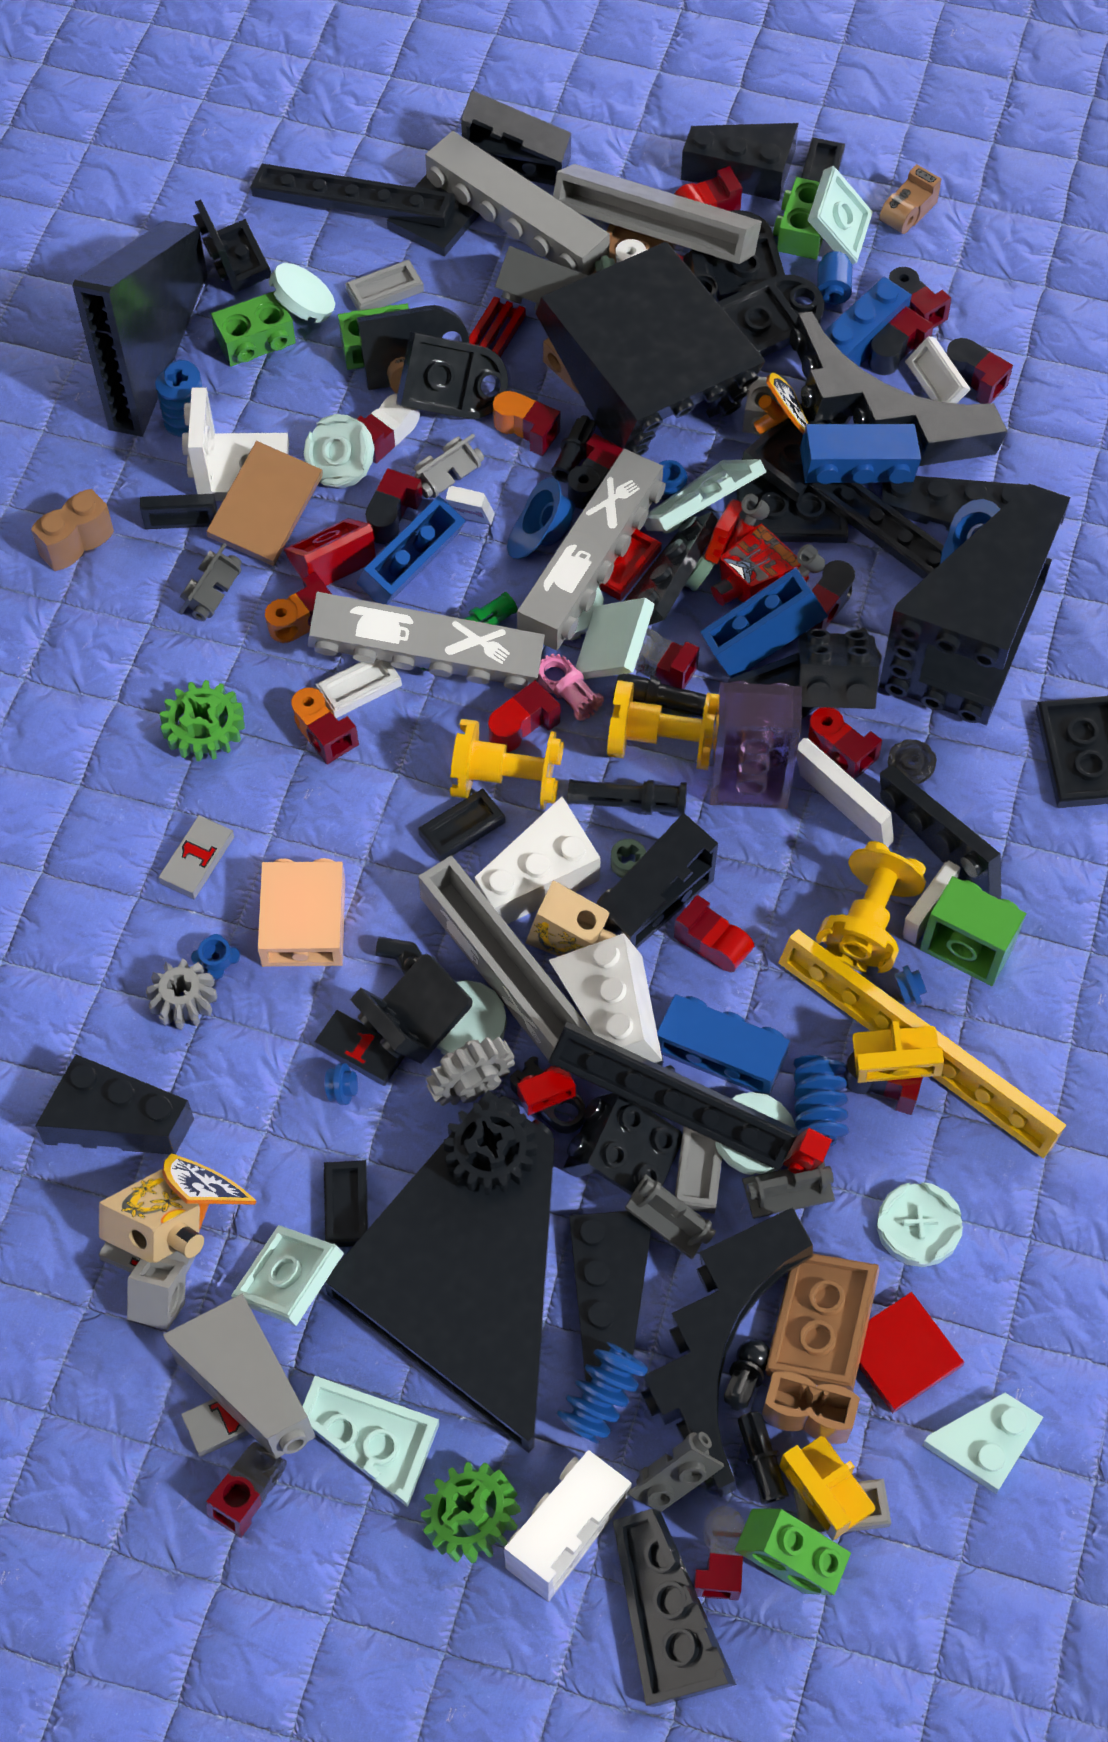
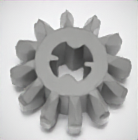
M183 958L179 962L178 967L175 968L165 962V973L153 972L151 979L154 985L148 986L146 989L147 997L151 1000L149 1003L151 1013L159 1015L160 1022L164 1026L175 1020L176 1027L182 1030L185 1021L191 1020L192 1024L198 1027L200 1023L198 1015L211 1016L212 1007L210 1003L217 1000L216 990L212 988L215 984L213 976L210 973H204L203 966L199 962L190 968L187 961ZM184 992V996H180L179 993Z

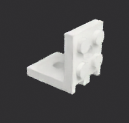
M207 387L192 388L191 403H185L184 405L185 425H189V433L182 434L183 455H188L187 474L188 478H194L197 494L214 493L216 501H223L256 441L289 455L288 433H215Z

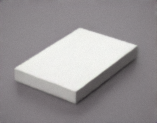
M803 738L795 746L800 776L873 841L883 843L889 847L894 842L891 812L808 738Z

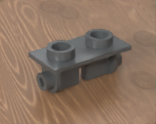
M226 543L222 544L217 554L211 550L208 552L198 568L204 574L198 582L191 578L180 595V598L186 601L179 611L181 615L189 607L193 610L192 614L196 619L205 621L207 618H211L225 596L213 588L214 585L227 592L236 577L241 573V560L234 555L227 557L222 554L227 545Z
M824 1161L814 1170L797 1174L792 1173L789 1169H783L742 1178L753 1219L778 1214L792 1207L796 1210L835 1201L830 1184L834 1182L832 1169L830 1166L825 1167Z
M647 1174L643 1176L625 1206L627 1211L690 1259L694 1258L702 1242L704 1244L709 1243L716 1233V1230L712 1228L710 1220H705L662 1187L659 1181L653 1180Z
M692 1432L684 1441L672 1449L673 1457L665 1454L650 1466L641 1469L639 1477L636 1479L637 1485L629 1490L628 1494L662 1512L721 1470L724 1464L709 1456L708 1449L711 1448L712 1442L708 1435L704 1432L698 1434Z

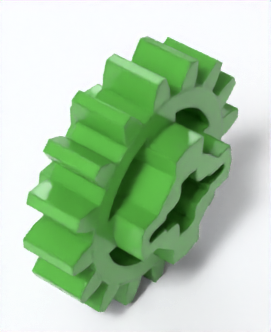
M204 680L202 688H196L193 682H189V691L185 693L178 688L175 689L176 700L165 699L166 711L160 712L159 715L162 723L160 727L163 738L167 739L171 750L179 748L182 758H186L190 752L195 753L196 761H201L203 754L209 753L210 757L214 760L217 759V750L222 749L226 753L231 751L229 741L240 742L239 730L245 729L244 711L242 703L237 702L234 691L226 694L224 684L221 683L215 689H211L209 680Z
M466 1462L464 1473L458 1474L452 1467L448 1469L450 1479L447 1482L440 1479L434 1481L438 1492L436 1495H425L424 1499L431 1506V1509L422 1511L421 1517L427 1523V1526L423 1529L424 1533L433 1542L432 1545L441 1555L447 1553L454 1562H458L464 1553L471 1563H476L478 1552L483 1551L490 1558L493 1556V1544L496 1542L502 1546L508 1544L503 1534L506 1530L513 1531L517 1529V1524L510 1516L520 1513L521 1508L514 1500L518 1495L517 1491L502 1471L497 1470L494 1472L488 1463H483L477 1472L471 1462Z

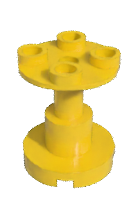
M617 681L613 700L614 709L610 719L607 754L609 757L624 758L627 740L657 744L658 737L699 742L696 769L708 770L719 694H706L703 719L663 714L661 713L662 705L633 702L634 683Z
M461 719L459 724L460 730H463L465 734H456L450 778H457L458 785L452 784V787H450V795L452 797L468 799L473 780L501 784L503 776L541 781L540 809L545 810L547 803L554 804L556 802L558 781H556V778H552L554 765H561L564 742L556 738L555 731L550 732L545 758L507 753V745L479 741V722Z
M869 841L865 848L853 851L848 860L852 873L868 886L863 899L853 901L848 915L840 914L826 917L819 928L816 941L818 944L824 942L827 945L826 950L856 971L866 972L868 966L878 967V973H885L892 969L899 952L895 939L886 931L890 920V913L886 909L887 903L891 895L912 897L921 894L926 885L924 878L926 867L916 859H906L891 852L883 843Z

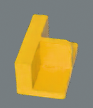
M899 1020L892 1021L891 1029L857 1032L853 1034L852 1041L858 1083L942 1076L944 1066L942 1047H938L937 1032L934 1026L900 1028Z
M818 1437L802 1449L796 1445L782 1455L779 1467L832 1541L874 1512L875 1505L852 1475L855 1466L851 1461L844 1464L825 1437Z

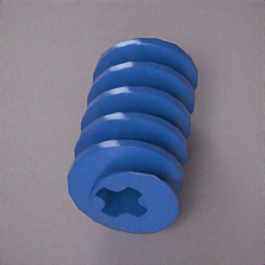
M179 359L171 362L157 376L155 387L165 429L174 436L182 437L183 433H189V425H185L184 405L185 403H191L192 388H202V380L196 365Z
M821 1055L798 1057L793 1062L796 1068L793 1077L797 1084L794 1089V1096L797 1099L794 1110L798 1115L795 1120V1127L798 1130L797 1136L809 1127L832 1139L829 1146L831 1147L836 1143L837 1138L846 1136L849 1133L847 1125L836 1123L846 1120L848 1117L847 1110L838 1107L846 1104L848 1097L844 1093L837 1092L847 1086L846 1079L838 1076L845 1073L846 1065L843 1062Z
M607 1342L611 1347L609 1352L595 1349L594 1354L602 1363L600 1367L586 1364L584 1367L592 1377L591 1382L579 1379L575 1382L583 1395L581 1397L567 1395L566 1400L574 1409L572 1413L558 1410L556 1413L570 1429L596 1444H600L596 1436L607 1438L611 1432L605 1421L617 1422L620 1418V1414L614 1405L620 1407L628 1405L630 1400L623 1390L636 1392L639 1384L632 1374L645 1376L648 1372V1368L640 1360L610 1342Z

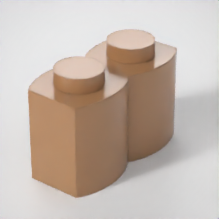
M87 489L69 498L62 509L51 511L40 517L32 526L31 531L40 557L54 571H58L74 564L84 551L97 548L105 543L112 536L114 529L107 504L92 489Z
M779 1371L772 1374L762 1416L764 1421L778 1429L785 1431L805 1430L815 1439L823 1436L830 1444L847 1443L853 1429L860 1398L854 1392L842 1386L834 1384L816 1386L803 1375Z

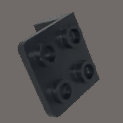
M202 200L195 201L199 213L193 215V218L200 229V234L204 235L207 233V236L203 237L202 240L210 258L212 257L213 260L218 259V261L214 262V266L221 281L225 282L228 280L234 293L270 278L272 274L270 267L246 219L216 231Z
M811 629L798 637L800 661L798 706L876 709L879 661L874 636L859 630H851L845 634L829 633L823 629Z
M429 954L420 956L383 999L361 987L350 999L360 1010V1014L357 1016L358 1019L371 1031H378L383 1038L380 1040V1044L391 1055L399 1058L402 1054L420 1064L424 1062L463 1018L473 1004L472 998L439 962Z
M614 1093L594 1098L585 1109L584 1118L586 1120L579 1134L571 1140L567 1148L569 1156L563 1169L575 1177L597 1173L631 1196L645 1174L653 1180L659 1181L661 1186H663L682 1143V1132L652 1111Z

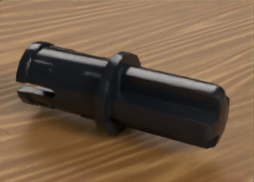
M582 415L581 418L576 419L568 438L563 439L560 444L561 452L551 469L552 476L558 481L568 483L570 471L578 467L581 459L586 458V443L596 429V422L590 419L589 416Z
M758 1411L743 1414L738 1418L737 1422L749 1457L745 1460V1464L751 1467L758 1487L761 1504L782 1500L788 1497L789 1494L777 1461V1457L780 1456L779 1451H773L762 1414Z

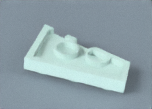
M761 460L720 461L648 513L644 526L647 531L669 533L676 530L685 519L704 510L716 501L766 473Z
M314 1376L302 1406L314 1433L408 1507L439 1427V1419Z

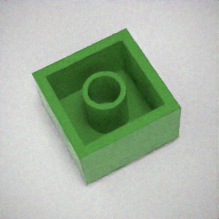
M952 876L930 914L920 950L993 986L1015 946L1027 913L1020 910L1016 904L1009 900L998 899L982 891L977 884L971 881H962Z

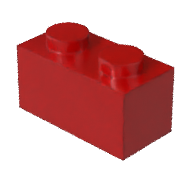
M554 1065L547 1068L542 1074L537 1076L529 1075L523 1078L520 1083H517V1094L529 1116L575 1097L576 1085L569 1072Z
M808 1127L796 1137L783 1165L789 1167V1171L794 1174L814 1170L823 1163L832 1139Z

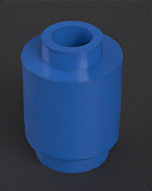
M829 252L822 257L818 264L817 288L823 296L824 303L830 305L842 304L849 300L852 295L853 266L848 256L842 252Z

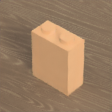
M326 858L316 859L313 862H294L290 859L262 862L258 952L262 967L343 966L345 906L343 862H335Z

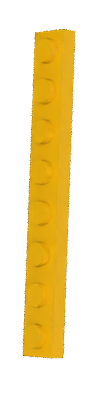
M799 929L789 937L778 963L869 1031L891 1029L892 1021L899 1020L900 1028L930 1026L915 1013L904 1007ZM936 1030L938 1047H942L944 1066L942 1076L932 1077L1044 1159L1052 1150L1066 1124Z

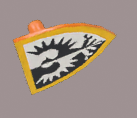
M772 373L768 375L766 383L779 404L769 395H763L759 399L758 404L760 408L767 414L754 422L756 430L761 435L787 418H790L798 430L804 434L808 421L794 389L778 374Z
M172 1153L164 1161L162 1173L170 1188L186 1204H199V1232L209 1204H256V1200L243 1188L213 1169Z

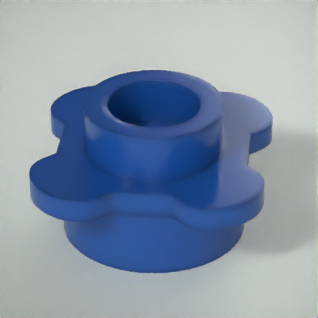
M213 934L200 943L198 950L193 951L191 960L193 964L199 962L207 973L213 976V979H220L224 976V970L240 960V952L235 947L230 948L229 943L221 935ZM218 954L219 958L213 959L212 956Z

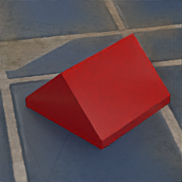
M351 518L338 522L284 549L287 558L302 579L316 572L326 586L366 567L376 558L371 525Z

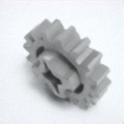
M487 1037L481 1043L478 1040L468 1041L463 1047L442 1057L440 1061L441 1066L432 1068V1075L426 1078L428 1083L426 1086L435 1102H440L441 1106L449 1102L452 1105H456L460 1100L463 1103L473 1102L480 1095L488 1090H494L500 1085V1077L510 1073L508 1068L515 1065L513 1060L515 1057L507 1042L502 1041L500 1037L491 1041L490 1037Z

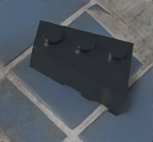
M683 813L613 888L606 890L600 896L596 904L610 913L603 929L616 935L624 933L637 949L694 899L697 894L714 881L718 842Z

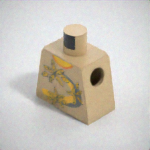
M552 881L525 943L556 956H561L617 935L603 929L610 914L606 909L560 883Z
M162 1169L99 1202V1238L149 1263H157L176 1251L187 1258H193L201 1251L204 1245V1237L199 1234V1204H186L166 1183Z

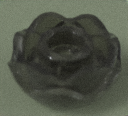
M905 739L891 748L887 762L888 767L893 765L912 782L920 784L927 781L933 775L937 758L936 754L925 742Z

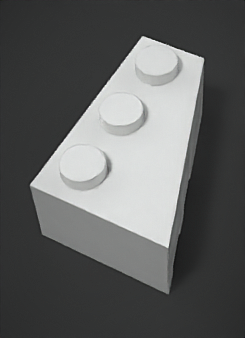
M562 796L475 876V885L506 924H509L538 910L552 881H556L574 892L599 881L600 856Z
M624 933L549 960L595 1035L654 1063L662 1061L643 958Z
M589 1450L580 1460L574 1457L567 1464L559 1477L562 1480L551 1494L547 1492L540 1499L532 1511V1516L522 1528H519L512 1535L508 1544L504 1547L505 1568L548 1602L628 1498V1491L631 1490L632 1483Z

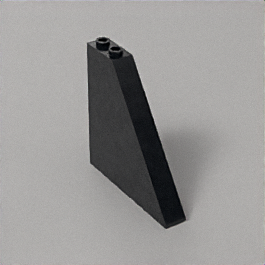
M165 220L73 282L72 287L108 430L143 437L158 400L155 387L156 378L173 362L208 275L200 229L197 226Z
M489 1090L478 1102L482 1110H488L491 1100L496 1101L497 1110L503 1111L510 1104L513 1105V1117L515 1118L520 1115L519 1107L511 1099L503 1095L497 1097ZM472 1108V1110L468 1113L469 1116L472 1115V1114H474L473 1108ZM527 1119V1124L524 1128L534 1127L535 1139L531 1142L537 1144V1156L530 1157L533 1160L532 1172L521 1170L523 1174L522 1184L519 1185L512 1179L507 1181L508 1192L506 1193L501 1191L499 1185H493L490 1195H485L484 1185L478 1184L473 1191L468 1190V1178L465 1177L457 1182L454 1179L453 1172L456 1167L447 1168L445 1156L449 1152L444 1151L443 1142L337 1264L324 1284L327 1295L529 1453L535 1444L555 1139L551 1130L538 1120L531 1122ZM473 1129L464 1140L472 1138L475 1129ZM484 1136V1146H487L489 1148V1151H492L493 1156L496 1159L497 1149H494L491 1143H488L487 1137ZM519 1149L516 1150V1155L510 1156L508 1158L506 1166H508L515 1159Z

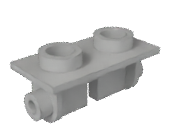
M471 434L464 440L459 436L454 438L442 448L444 452L436 459H433L430 455L414 467L416 473L413 477L421 479L422 495L425 498L430 496L435 498L455 483V480L448 472L451 469L458 479L461 480L475 469L481 467V462L484 460L483 453L480 449H472L469 445L475 437L474 434Z

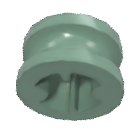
M634 839L618 841L611 850L610 866L612 871L618 877L623 878L646 853L644 846ZM635 855V862L621 863L622 856Z

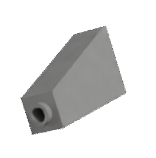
M243 1293L163 1334L176 1363L275 1459L284 1454H292L301 1450L308 1441L316 1438L307 1414Z

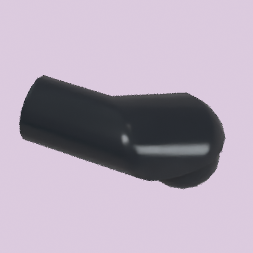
M380 936L378 938L376 956L395 959L404 975L423 955L419 947L413 942Z

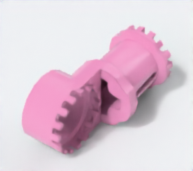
M551 654V656L546 655L544 659H541L538 683L547 692L554 693L557 698H563L574 710V717L577 720L584 721L586 718H590L589 713L593 716L595 714L593 710L598 711V707L603 705L604 697L590 689L583 681L584 675L572 665L569 659L566 660L565 656L561 657L560 654L556 656ZM551 667H557L564 671L565 676L561 680L553 681L549 680L544 672Z

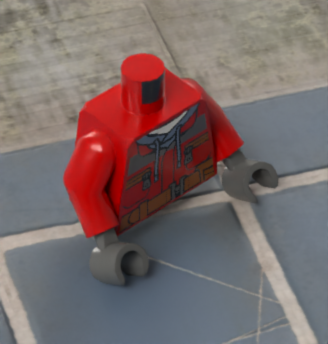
M752 493L743 498L741 507L747 515L745 519L739 520L723 555L720 557L722 581L711 587L713 597L721 606L735 598H738L742 603L796 567L806 583L809 580L808 574L810 572L819 573L825 567L824 558L817 554L818 550L812 545L807 544L801 547L796 556L762 523L758 526L754 525L756 520H763L768 516L769 506L765 501L761 500L757 508L754 509L758 502V497Z

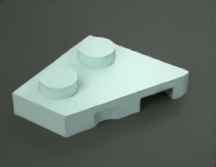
M1005 1392L927 1436L922 1446L997 1494L1042 1421L1043 1416Z

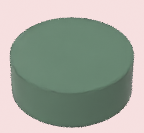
M705 553L700 557L685 584L693 592L699 588L715 564L705 559Z

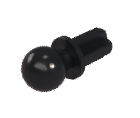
M759 1339L744 1341L737 1350V1361L733 1362L729 1369L731 1379L723 1397L724 1402L731 1405L733 1410L739 1411L740 1408H747L755 1388L759 1387L764 1380L763 1371L766 1369L770 1349L766 1343Z

